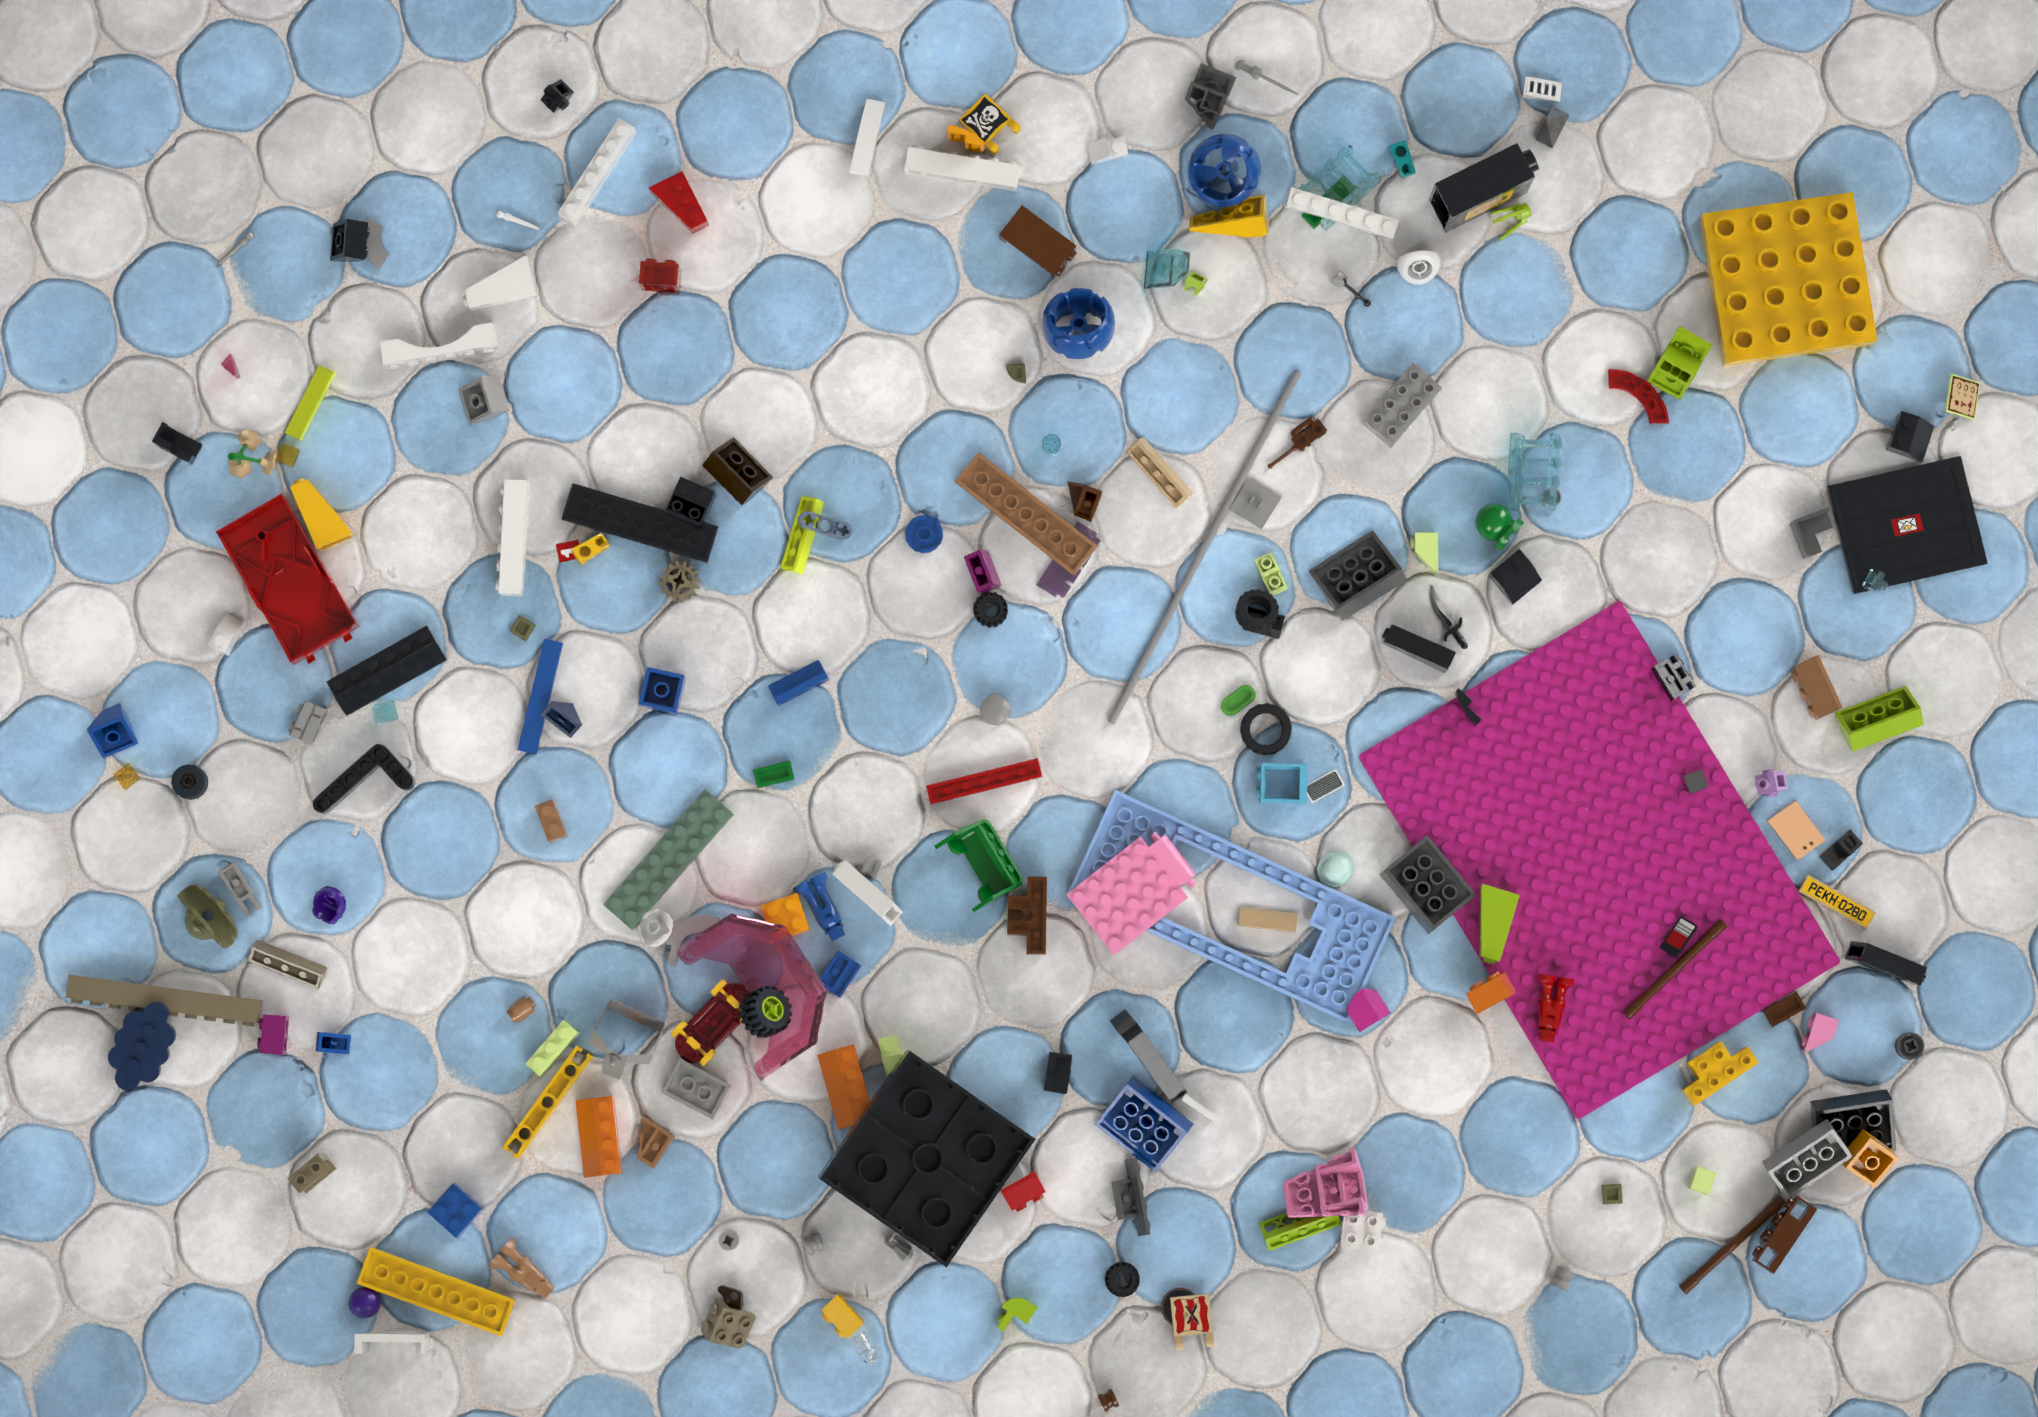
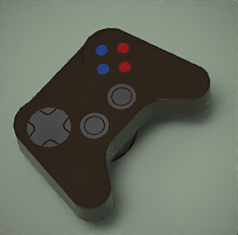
M725 1285L719 1286L718 1292L723 1296L728 1307L742 1310V1291Z

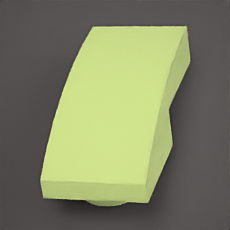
M1272 552L1254 559L1269 594L1275 596L1288 590V586Z

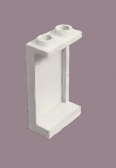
M430 1333L354 1334V1354L367 1353L368 1342H420L421 1354L430 1353V1349H433V1337H430Z

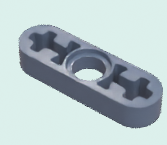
M810 511L802 512L798 516V524L803 529L839 540L848 539L852 535V527L846 522ZM809 515L810 520L816 521V517L819 519L816 525L814 523H807L805 525L803 517ZM823 520L828 521L830 524V528L827 531H823L820 528V523ZM834 523H836V528H843L845 526L847 534L841 536L840 531H833Z

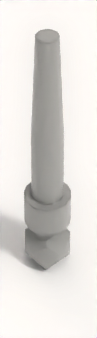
M249 232L245 238H241L239 243L218 264L221 265L242 246H245L248 243L247 241L254 238L253 233Z

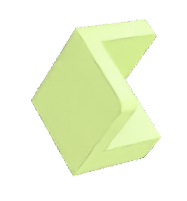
M1695 1166L1688 1189L1710 1195L1716 1173Z

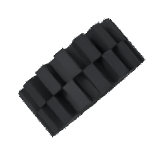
M996 592L982 593L974 602V616L982 626H987L988 628L998 627L997 625H1001L1007 618L1008 606L1006 600ZM987 603L997 605L998 612L995 616L988 617L984 614L983 608Z
M1117 1262L1111 1265L1105 1275L1107 1289L1118 1297L1132 1295L1140 1283L1137 1269L1127 1262ZM1119 1272H1126L1130 1277V1282L1125 1287H1119L1115 1283V1276Z

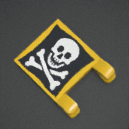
M986 93L959 118V121L970 132L984 141V145L993 155L999 152V147L991 140L1006 125L1015 134L1021 130L1020 125L1005 113Z

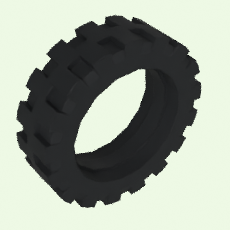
M1270 703L1258 704L1250 708L1244 715L1240 727L1241 738L1246 747L1254 753L1262 755H1272L1281 751L1288 743L1292 731L1290 718L1286 712L1279 708V706ZM1263 713L1276 716L1282 726L1280 738L1270 745L1257 743L1250 733L1252 720Z

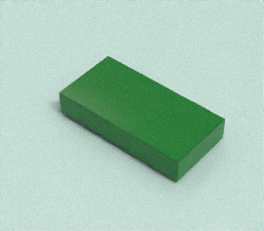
M790 760L753 769L757 789L795 779Z

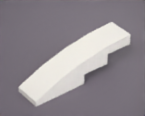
M871 99L866 100L850 173L867 177L869 175L885 102Z

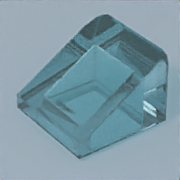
M394 701L378 703L372 706L376 725L398 720Z

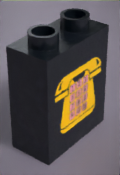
M1518 143L1435 183L1429 201L1443 229L1447 233L1526 194L1535 178L1534 172L1539 170V166L1532 151L1528 149L1522 152Z

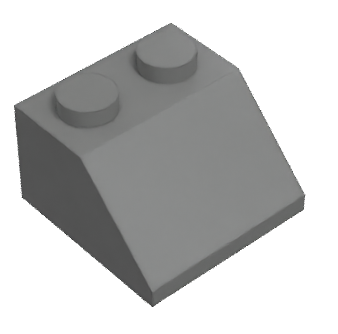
M499 375L480 377L459 389L469 425L499 417L509 411Z

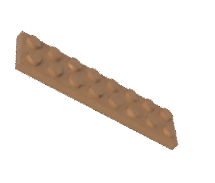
M979 452L955 480L957 485L1073 576H1075L1098 547Z

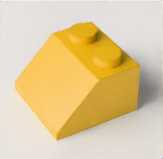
M837 1294L821 1310L823 1312L821 1316L827 1323L830 1324L832 1322L837 1327L835 1331L841 1338L845 1336L848 1339L865 1323L840 1294Z

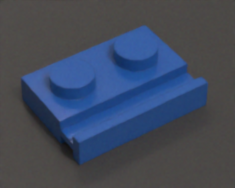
M837 951L817 983L841 998L861 968V965L840 951Z

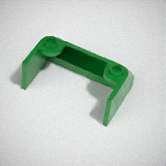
M981 819L952 833L934 846L938 849L947 844L950 851L954 854L961 855L964 853L983 886L978 889V898L981 903L972 908L973 912L993 903L1023 884L1021 873L993 826L986 819Z

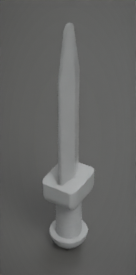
M1244 60L1237 61L1236 69L1238 71L1241 69L1249 73L1255 80L1261 77L1284 90L1299 95L1287 86L1263 75L1261 68L1257 66L1252 67L1244 63Z

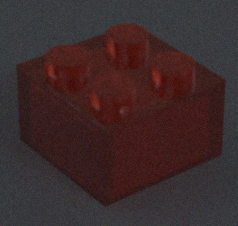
M646 259L640 262L639 285L642 291L680 293L682 270L674 260H665L663 263L657 262L656 259Z

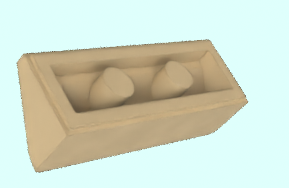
M1240 907L1238 926L1296 933L1298 914Z

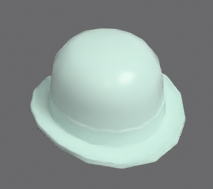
M1342 851L1327 853L1322 857L1317 866L1319 880L1329 887L1342 886L1349 881L1354 872L1353 860Z

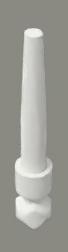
M497 211L496 213L498 218H504L506 221H512L537 230L540 228L516 218L512 214H505L503 211Z

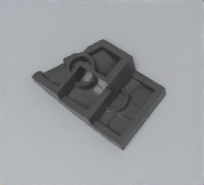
M1201 63L1194 81H1191L1185 100L1206 122L1208 127L1214 130L1237 77Z

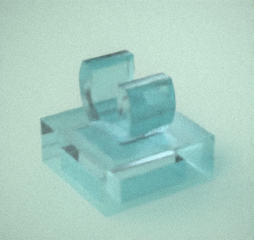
M1870 570L1862 587L1867 590L1876 591L1877 589H1882L1885 591L1888 583L1883 581V578L1886 574L1880 570Z

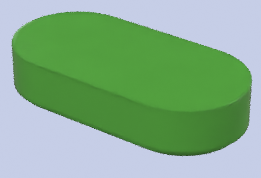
M1249 685L1239 687L1222 701V712L1227 716H1234L1254 701V689Z

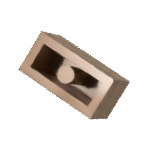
M551 799L535 805L549 843L568 837L555 800Z

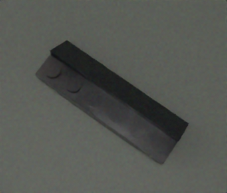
M425 626L326 682L335 700L345 715L348 716L447 661L429 627Z

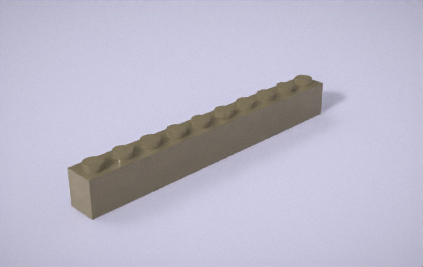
M69 975L65 997L70 998L71 1003L82 1004L83 1000L90 1001V1005L94 1006L108 1003L109 1008L120 1009L121 1005L128 1006V1010L131 1011L146 1008L152 1002H161L167 1006L169 1016H178V1013H183L185 1018L197 1019L198 1015L204 1016V1020L216 1022V1018H221L223 1023L235 1024L236 1020L243 1021L242 1025L254 1027V1023H259L263 1004L262 1000L75 975Z

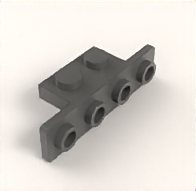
M1137 1158L1125 1159L1128 1179L1111 1182L1117 1218L1122 1220L1135 1217L1138 1236L1150 1235L1151 1226L1147 1218V1203L1143 1195L1144 1185L1140 1177V1164Z

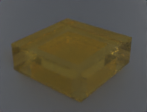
M281 443L275 461L294 468L300 449Z
M130 763L113 774L124 790H127L141 779Z

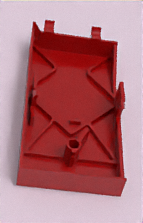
M283 494L276 496L216 531L243 578L244 585L258 609L263 612L291 664L295 665L305 658L308 664L316 660L313 654L340 638H343L345 643L353 639L350 632L359 628L360 625Z

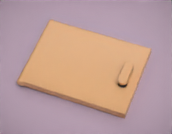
M1796 800L1767 820L1797 861L1826 841Z

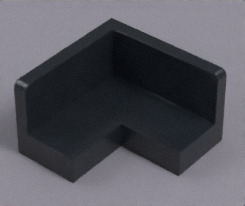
M164 422L161 423L152 440L157 447L193 465L202 448L201 443L172 429Z
M1049 1052L1044 1091L1067 1094L1072 1055Z

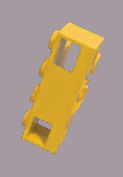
M1721 1041L1709 1047L1707 1051L1686 1063L1696 1077V1080L1681 1091L1691 1106H1696L1759 1062L1749 1047H1744L1731 1056Z

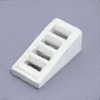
M1525 77L1522 98L1560 102L1562 83ZM1530 84H1534L1533 92H1529ZM1538 85H1541L1540 94L1537 93ZM1545 86H1548V95H1544ZM1552 87H1556L1555 96H1551Z

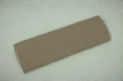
M260 940L254 942L248 958V962L316 989L320 988L327 971V967Z

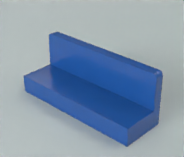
M817 660L770 684L768 687L777 705L780 706L829 681V678L820 661Z

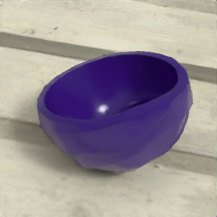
M367 1287L356 1289L351 1294L348 1302L350 1311L359 1318L374 1316L381 1304L378 1293Z

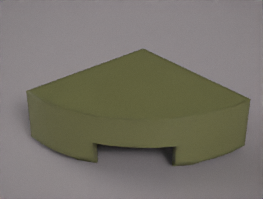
M1025 364L1006 365V370L1014 381L1026 384Z

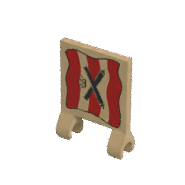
M1209 1294L1170 1297L1175 1349H1183L1182 1336L1205 1334L1206 1346L1213 1347L1214 1338Z

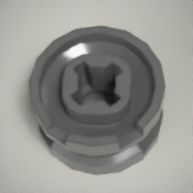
M1912 1032L1900 1035L1895 1042L1896 1053L1901 1058L1907 1060L1916 1059L1921 1056L1925 1047L1921 1036Z

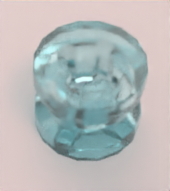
M1048 434L1043 438L1042 449L1046 454L1054 455L1060 451L1061 441L1057 435Z

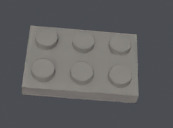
M679 1058L661 1093L713 1120L731 1085Z

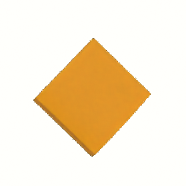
M948 125V141L965 143V151L984 154L985 146L981 138L963 128Z

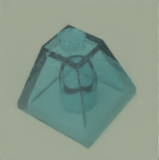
M1175 248L1147 251L1144 289L1174 287L1189 272L1190 253Z

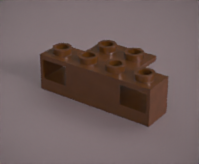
M1028 876L1027 896L1008 895L1007 935L1027 936L1026 955H1046L1047 877Z
M1799 1196L1790 1197L1784 1206L1786 1210L1774 1215L1771 1220L1772 1226L1768 1230L1765 1229L1760 1236L1761 1242L1759 1244L1761 1247L1758 1245L1752 1253L1754 1256L1752 1261L1771 1274L1776 1272L1817 1211L1815 1207ZM1800 1201L1807 1207L1800 1217L1796 1219L1790 1212L1796 1203ZM1768 1246L1774 1250L1772 1252L1774 1256L1765 1266L1758 1260Z

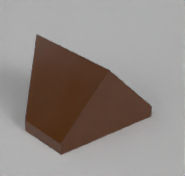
M1067 481L1074 515L1092 522L1103 491L1085 484Z

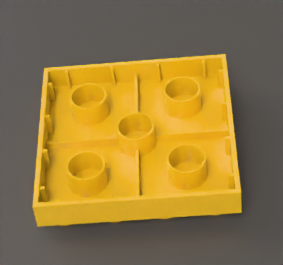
M1853 192L1703 213L1700 216V227L1723 367L1874 345L1878 341Z

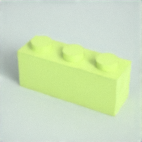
M563 1020L526 1062V1065L538 1076L543 1077L580 1032L566 1020Z

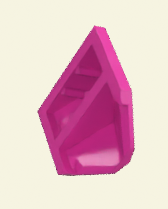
M1366 988L1355 993L1349 1006L1346 1008L1347 1013L1359 1032L1390 1014L1379 993Z

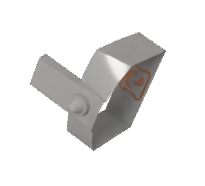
M610 999L594 1025L589 1040L590 1045L606 1054L602 1073L619 1080L626 1063L649 1064L664 1034L665 1022H662L655 1016L651 1017L625 1006L620 1001ZM607 1010L661 1032L653 1052L645 1055L628 1054L625 1056L608 1049V1045L595 1032Z

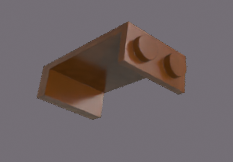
M1021 205L999 234L1001 241L1004 243L1007 241L1049 272L1053 279L1056 275L1060 276L1064 272L1066 262L1068 260L1071 262L1077 254V245L1023 205Z

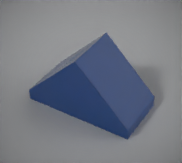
M317 1032L316 1052L349 1054L351 1035Z

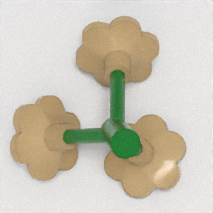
M243 429L237 436L242 448L238 453L228 454L230 474L236 475L238 478H244L246 474L252 472V461L262 465V471L266 475H270L275 468L276 455L268 451L264 458L257 459L244 456L243 452L245 449L255 450L261 444V440L255 431Z

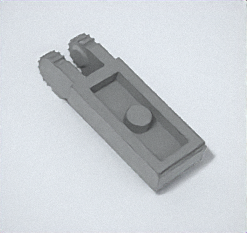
M236 862L218 871L236 903L240 905L247 917L251 915L250 909L244 903L247 899L250 898L255 909H262L254 896L255 893Z

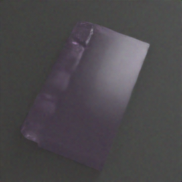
M1077 521L1074 528L1098 546L1101 540L1095 537L1097 533ZM1052 560L1036 586L1054 597L1059 595L1064 598L1071 588L1065 582L1069 581L1073 584L1081 570L1079 569L1075 576H1073Z

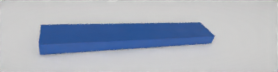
M544 639L518 751L537 755L545 718L541 716V713L550 702L564 644L562 642Z

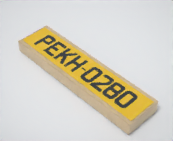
M1810 875L1806 876L1798 890L1799 893L1865 930L1876 913Z

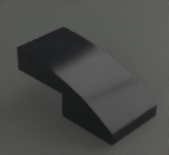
M1458 688L1454 692L1457 703L1465 717L1476 727L1482 719L1468 707L1472 700Z
M1850 829L1819 857L1833 871L1863 843Z

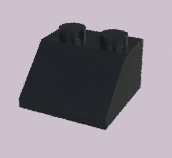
M345 219L333 223L330 261L360 262L365 260L368 255V247L366 245L370 234L368 222Z
M1901 411L1897 414L1886 451L1923 462L1934 425L1919 416Z
M1520 549L1488 575L1512 605L1542 581L1533 564Z

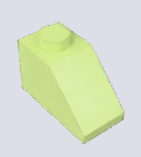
M1414 533V538H1410V549H1414V555L1432 573H1437L1438 533Z
M898 1035L878 1039L886 1076L890 1074L902 1056Z

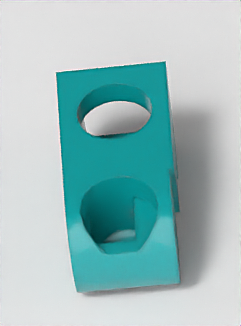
M1406 140L1389 145L1387 149L1392 156L1400 178L1416 174Z

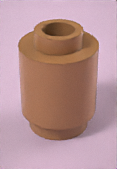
M523 996L509 1006L510 1009L506 1012L512 1021L517 1023L534 1013L536 1005L530 997L526 998Z

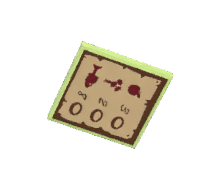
M1950 374L1944 411L1975 420L1980 382Z

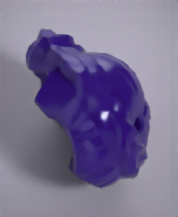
M325 886L316 891L312 913L317 919H322L325 923H337L346 910V900L340 890L331 886Z

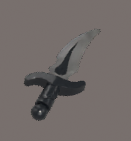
M1431 586L1430 598L1432 607L1437 618L1442 621L1443 627L1448 630L1444 634V641L1447 642L1448 636L1452 634L1458 644H1461V648L1467 649L1468 643L1465 642L1466 640L1459 632L1463 623L1462 617L1459 618V622L1456 625L1453 622L1452 615L1441 603L1434 587Z

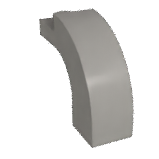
M701 914L687 917L678 922L672 928L669 938L664 943L671 946V949H667L665 955L667 964L676 967L681 946L688 937L694 934L716 937L720 918Z

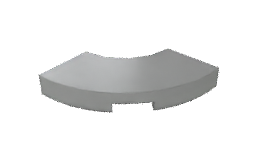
M367 217L365 222H368V228L370 229L366 245L368 247L367 258L380 270L390 255L382 245L381 235L384 227Z

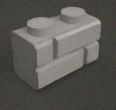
M304 701L303 704L300 703L296 710V714H298L297 719L292 721L289 726V736L313 746L328 711L307 701Z

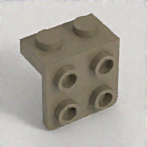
M715 1297L714 1302L709 1307L707 1318L702 1323L701 1332L708 1342L741 1349L745 1344L756 1316L751 1312L729 1308L722 1298Z

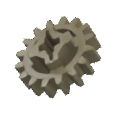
M676 561V566L669 563L670 569L663 568L665 575H659L663 580L659 582V586H664L661 592H667L666 598L672 597L674 603L677 599L683 603V598L690 601L691 594L696 596L694 590L700 589L696 585V583L700 582V578H695L698 572H692L694 568L692 565L687 568L686 562L680 565ZM678 570V573L675 575H670L673 571ZM686 572L691 575L692 582L686 579ZM682 576L684 584H680L677 588L675 580H679ZM667 583L673 585V592L668 589ZM689 589L686 593L681 594V591Z

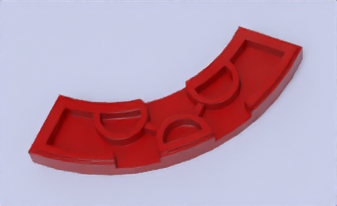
M1608 369L1609 389L1621 390L1634 396L1644 407L1649 425L1669 423L1666 406L1650 383L1631 372Z

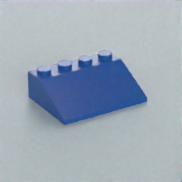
M1134 1076L1095 1123L1098 1128L1155 1173L1194 1125Z

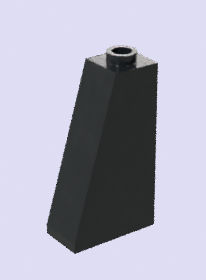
M1393 624L1390 628L1386 627L1382 638L1385 639L1383 644L1443 673H1446L1456 654L1451 649Z
M1850 942L1845 959L1913 985H1921L1926 978L1927 967L1869 943Z

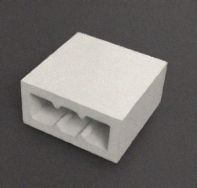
M1367 1211L1365 1215L1342 1216L1339 1247L1379 1252V1248H1383L1384 1244L1381 1228L1385 1229L1386 1217H1383V1213Z

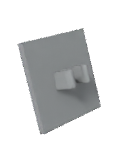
M1249 477L1229 510L1262 530L1282 497Z

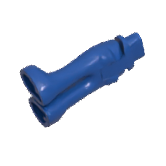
M823 872L810 879L811 884L823 903V907L819 905L809 881L799 884L793 890L806 899L816 921L826 931L825 935L828 934L831 941H834L844 936L845 933L842 929L843 924H840L841 919L838 910L825 887L827 874Z

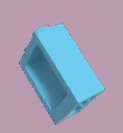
M1261 763V768H1257V779H1260V787L1256 789V798L1260 799V803L1306 804L1308 764ZM1266 770L1299 771L1298 798H1265Z

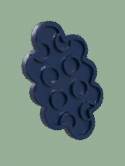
M152 1002L146 1006L144 1011L132 1010L124 1017V1028H121L115 1034L114 1041L116 1046L109 1051L108 1062L117 1070L115 1082L122 1090H133L141 1081L153 1082L161 1073V1065L169 1059L170 1051L168 1047L174 1043L177 1035L174 1027L167 1023L169 1010L163 1003Z

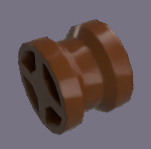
M1109 1389L1105 1394L1097 1395L1105 1413L1112 1407H1119L1112 1389Z

